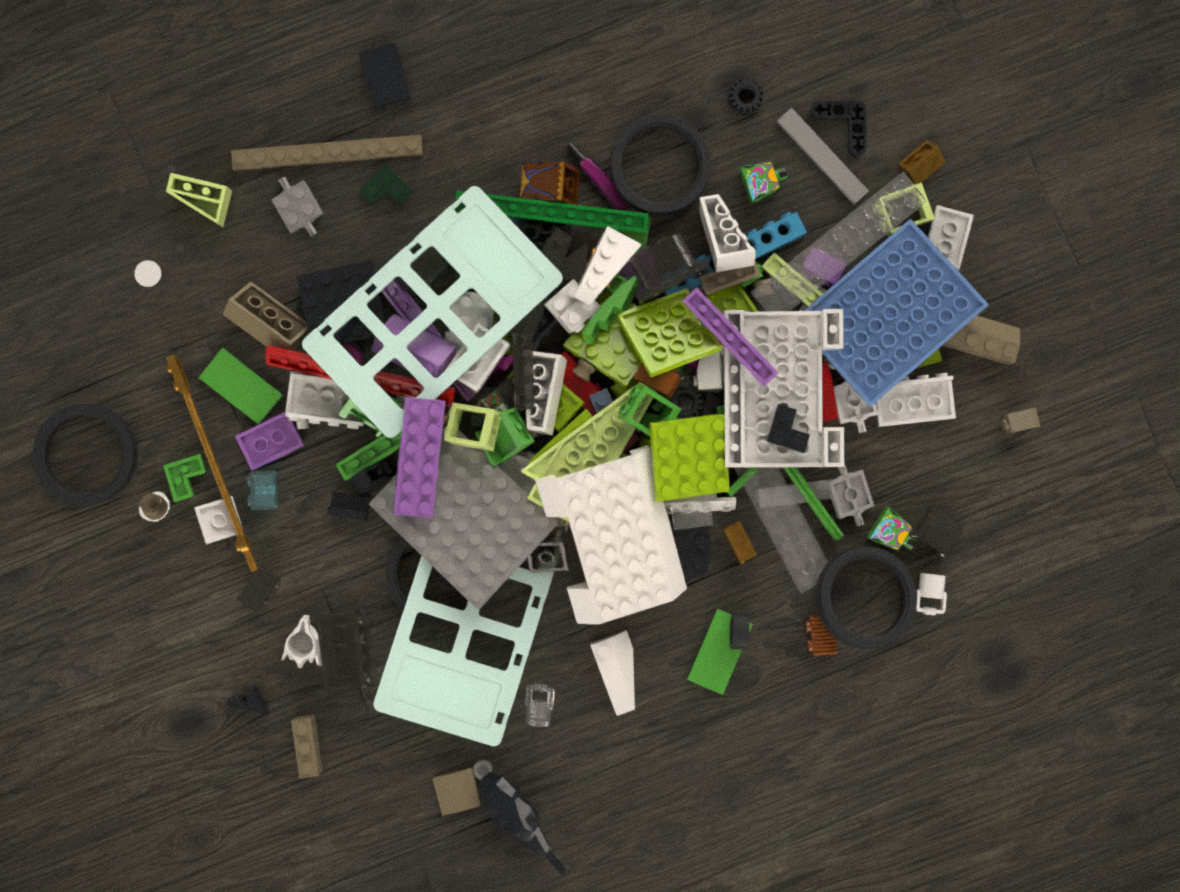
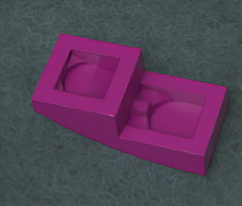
M513 354L501 359L487 381L496 380L502 371H512L523 355Z

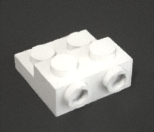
M574 279L544 304L569 334L573 331L578 333L585 327L583 322L588 318L591 320L600 308L596 301L588 305L573 297L579 285Z

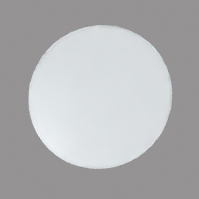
M143 261L135 269V279L142 286H154L161 278V269L153 261Z

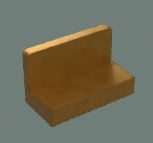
M926 140L898 165L902 171L910 175L913 184L916 185L922 183L945 163L940 148Z
M740 521L722 529L740 564L757 555Z

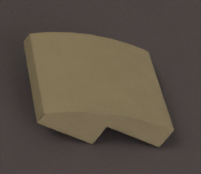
M472 767L432 778L442 816L482 805Z

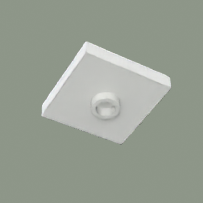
M230 496V497H231V500H232V502H233L234 508H235V510H236V513H237V515H238V512H237V509H236V506H235V503H234V500H233V496ZM223 499L194 507L206 544L236 535Z

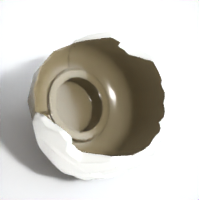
M158 491L144 495L139 506L140 516L145 520L153 522L159 521V519L162 520L170 509L167 496Z

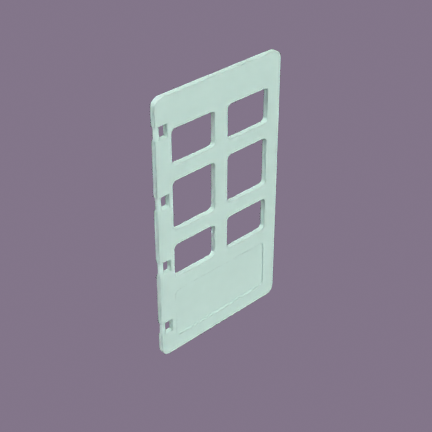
M472 186L417 235L411 243L405 246L372 276L366 284L360 287L327 317L321 325L304 338L302 346L386 437L393 438L401 432L404 409H401L374 381V376L391 360L398 359L424 387L423 392L416 398H438L561 284L563 277L561 272L479 187ZM463 203L466 207L457 214L454 209ZM418 243L421 248L413 255L410 249ZM431 246L460 274V278L440 296L436 295L410 267L411 263ZM396 277H401L427 304V308L398 335H393L367 307V304ZM374 284L377 289L368 295L365 290ZM471 288L500 316V321L481 338L476 337L450 309L451 305ZM354 316H357L384 345L383 349L364 366H360L334 338V334ZM436 319H441L467 347V351L438 378H434L407 350V346ZM329 325L332 330L323 337L320 331Z
M563 523L561 525L558 524L542 541L545 544V550L537 572L518 567L509 577V579L532 586L521 626L518 628L481 617L479 610L469 601L464 610H459L425 599L423 594L432 565L421 555L377 690L374 708L385 714L490 746L499 745L506 728L568 525L565 527ZM552 539L558 540L556 551L549 550ZM534 596L541 598L538 608L531 607ZM422 612L459 624L458 634L451 653H445L410 642L409 637L417 613ZM474 630H480L514 641L515 646L506 670L503 671L465 658ZM516 654L523 655L520 666L513 665ZM498 712L505 713L501 724L495 723Z

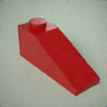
M828 362L822 363V423L839 419Z

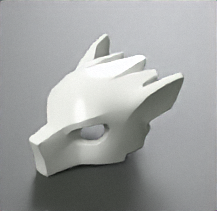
M304 615L300 619L298 626L287 638L281 659L283 661L288 655L289 660H295L298 668H302L307 660L312 663L314 658L317 665L323 666L318 633L310 625L309 615Z

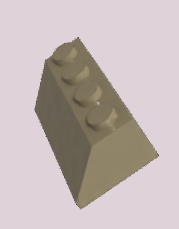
M249 282L228 300L223 313L225 317L266 347L270 345L295 351L308 333L305 320L252 282Z
M976 316L944 343L943 346L1010 365L1015 363L1019 351L1020 328Z

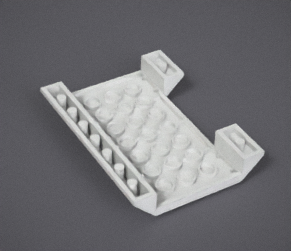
M843 309L768 312L724 310V316L778 372L763 387L724 346L725 467H844V427L822 428V350L843 349ZM778 404L797 410L791 429L810 434L805 453L766 442Z
M649 445L631 450L630 456L556 478L552 474L535 480L546 517H568L586 579V583L582 582L567 587L577 624H602L671 602L687 589L664 501L657 502L654 498L652 455Z

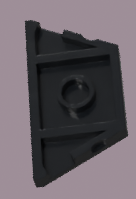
M672 514L671 530L684 579L687 582L708 572L710 533L680 516Z

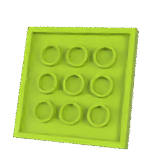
M687 288L617 314L620 325L650 378L722 350L719 340L682 302L690 294Z
M606 290L597 301L600 307L612 295L611 292ZM631 302L628 310L638 306ZM617 316L608 331L600 329L593 344L586 343L582 333L590 321L588 318L583 322L585 327L578 333L574 331L563 344L564 349L627 388L634 379L633 377L642 362L620 325Z
M725 414L649 423L655 501L660 502L730 491L728 467H725Z

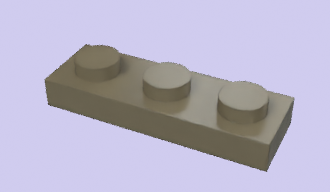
M755 261L754 266L720 272L715 271L699 277L705 295L708 296L759 277L761 274Z

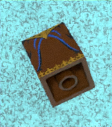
M564 161L523 163L520 172V198L578 205L579 169Z

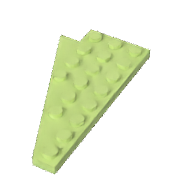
M631 389L523 468L521 472L534 480L552 474L558 478L617 460L636 429L618 418L619 410L628 400ZM645 393L631 418L639 423L653 398ZM535 483L527 499L543 507L537 484ZM560 517L569 522L568 517Z

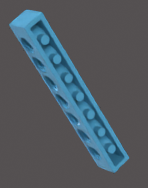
M788 212L780 217L781 220L775 223L772 220L764 224L763 229L759 231L754 229L746 234L748 243L756 251L755 260L803 237L807 233L797 212L793 214ZM778 227H785L787 234L781 235L778 232ZM761 236H769L770 243H763ZM704 254L696 258L695 263L691 265L686 263L678 267L679 271L673 274L670 271L662 275L659 285L664 295L667 296L686 288L691 293L696 287H702L699 278L694 277L692 271L700 269L703 274L702 276L715 272L716 269H712L709 265V262L713 260L712 255L706 257ZM682 277L685 279L686 284L678 286L675 283V279Z

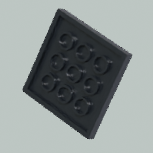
M372 260L296 276L309 334L375 275ZM372 284L365 292L370 295L377 287ZM378 293L367 304V307L385 324L380 294ZM357 316L352 317L334 334V338L340 345L376 337ZM327 325L320 333L324 337L332 328Z

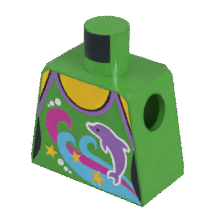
M771 162L742 166L739 170L751 205L777 192L780 188L778 181L787 178L785 168L774 170Z
M884 507L866 537L871 541L894 550H899L901 545L911 550L917 541L908 535L912 527L889 507Z

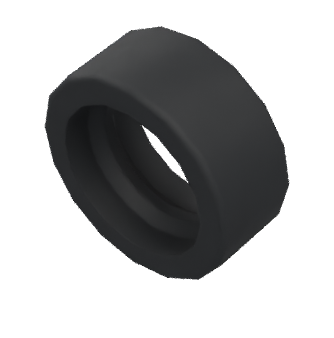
M733 612L730 621V648L746 650L749 641L748 613Z

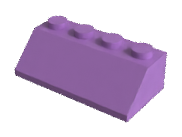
M393 314L384 325L393 335H398L411 322ZM424 330L407 346V350L434 378H438L454 358L458 346ZM375 337L371 351L377 354L383 349L384 345ZM398 359L391 360V362L406 369Z

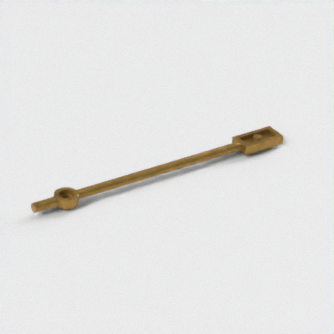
M175 355L166 357L168 361L166 363L167 370L170 374H173L175 390L179 391L184 397L236 532V549L245 555L250 571H257L258 567L252 554L251 543L239 521L192 399V390L180 359Z

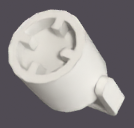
M920 573L919 590H916V611L923 612L924 615H936V613L943 614L945 612L947 593L944 592L946 576ZM920 597L941 599L940 609L932 607L919 608Z

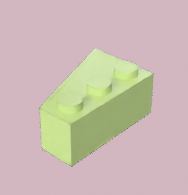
M170 173L166 192L223 227L232 190L224 185Z

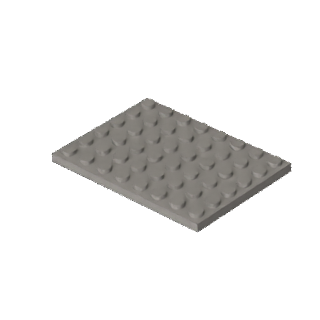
M447 421L442 428L433 518L393 515L397 474L369 505L479 610L559 522L553 517H546L544 508L527 499L529 494L499 466H492L487 455L480 449L455 445L444 441V430L447 427ZM458 430L457 438L470 440Z

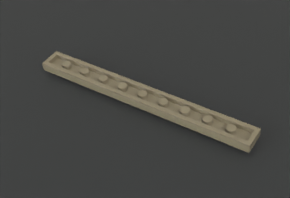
M421 135L231 150L232 168L234 171L419 156L423 155Z

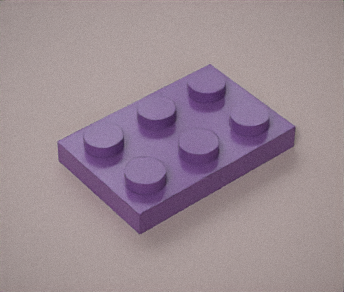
M285 412L235 436L251 471L305 446L294 422L285 416Z

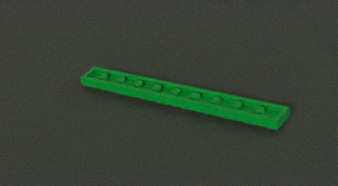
M457 191L456 201L465 191ZM486 194L510 218L601 229L610 227L618 231L647 233L649 215L647 213ZM461 203L455 208V211L461 212L466 206Z

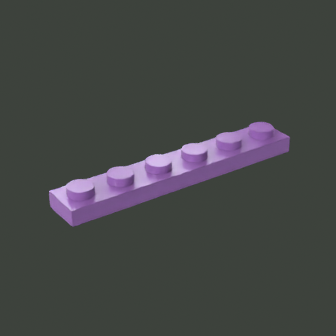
M697 287L682 301L763 387L778 374L775 368Z

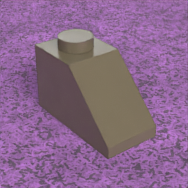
M1036 407L1002 415V427L1007 433L1040 427Z

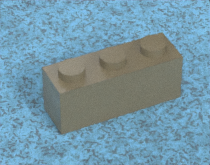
M315 714L295 717L291 720L299 779L319 776L323 770Z

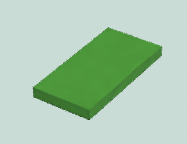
M224 348L218 352L199 377V379L257 424H261L283 396L281 392Z
M717 608L687 680L723 695L742 650L730 648L731 614ZM749 622V632H750V630H751V628H752V625H753V624L750 623V622Z

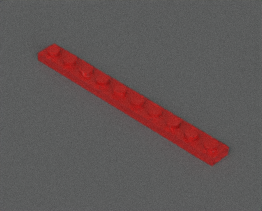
M270 345L265 350L266 365L333 380L309 354ZM379 371L374 376V381L387 393L416 398L424 390V387L417 379ZM448 387L436 400H444L445 406L452 407L455 398V388Z

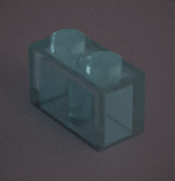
M277 471L250 472V476L247 477V486L250 487L248 506H251V510L278 509Z

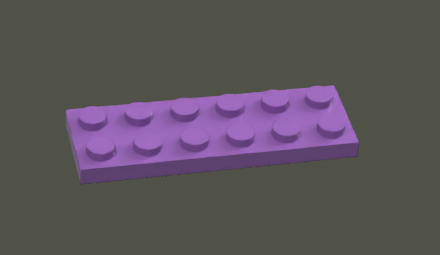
M405 397L393 515L433 518L445 409L444 400Z

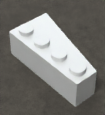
M719 194L700 197L699 213L716 272L754 266L756 251L753 246L749 245L747 237L738 228V223L731 217L730 211Z
M607 227L598 241L573 297L591 305L634 256L642 244Z
M524 350L527 429L534 433L553 435L567 359L558 354Z

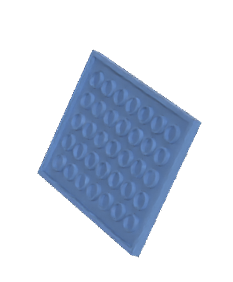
M909 219L804 311L843 309V349L822 350V355L863 401L871 407L989 304L918 226Z

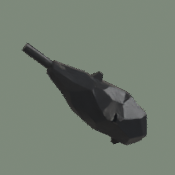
M493 772L483 776L480 779L479 798L491 819L497 823L498 830L503 829L515 842L525 845L539 856L545 855L562 875L567 869L551 852L550 844L541 829L538 811L520 792V785H515L506 777Z

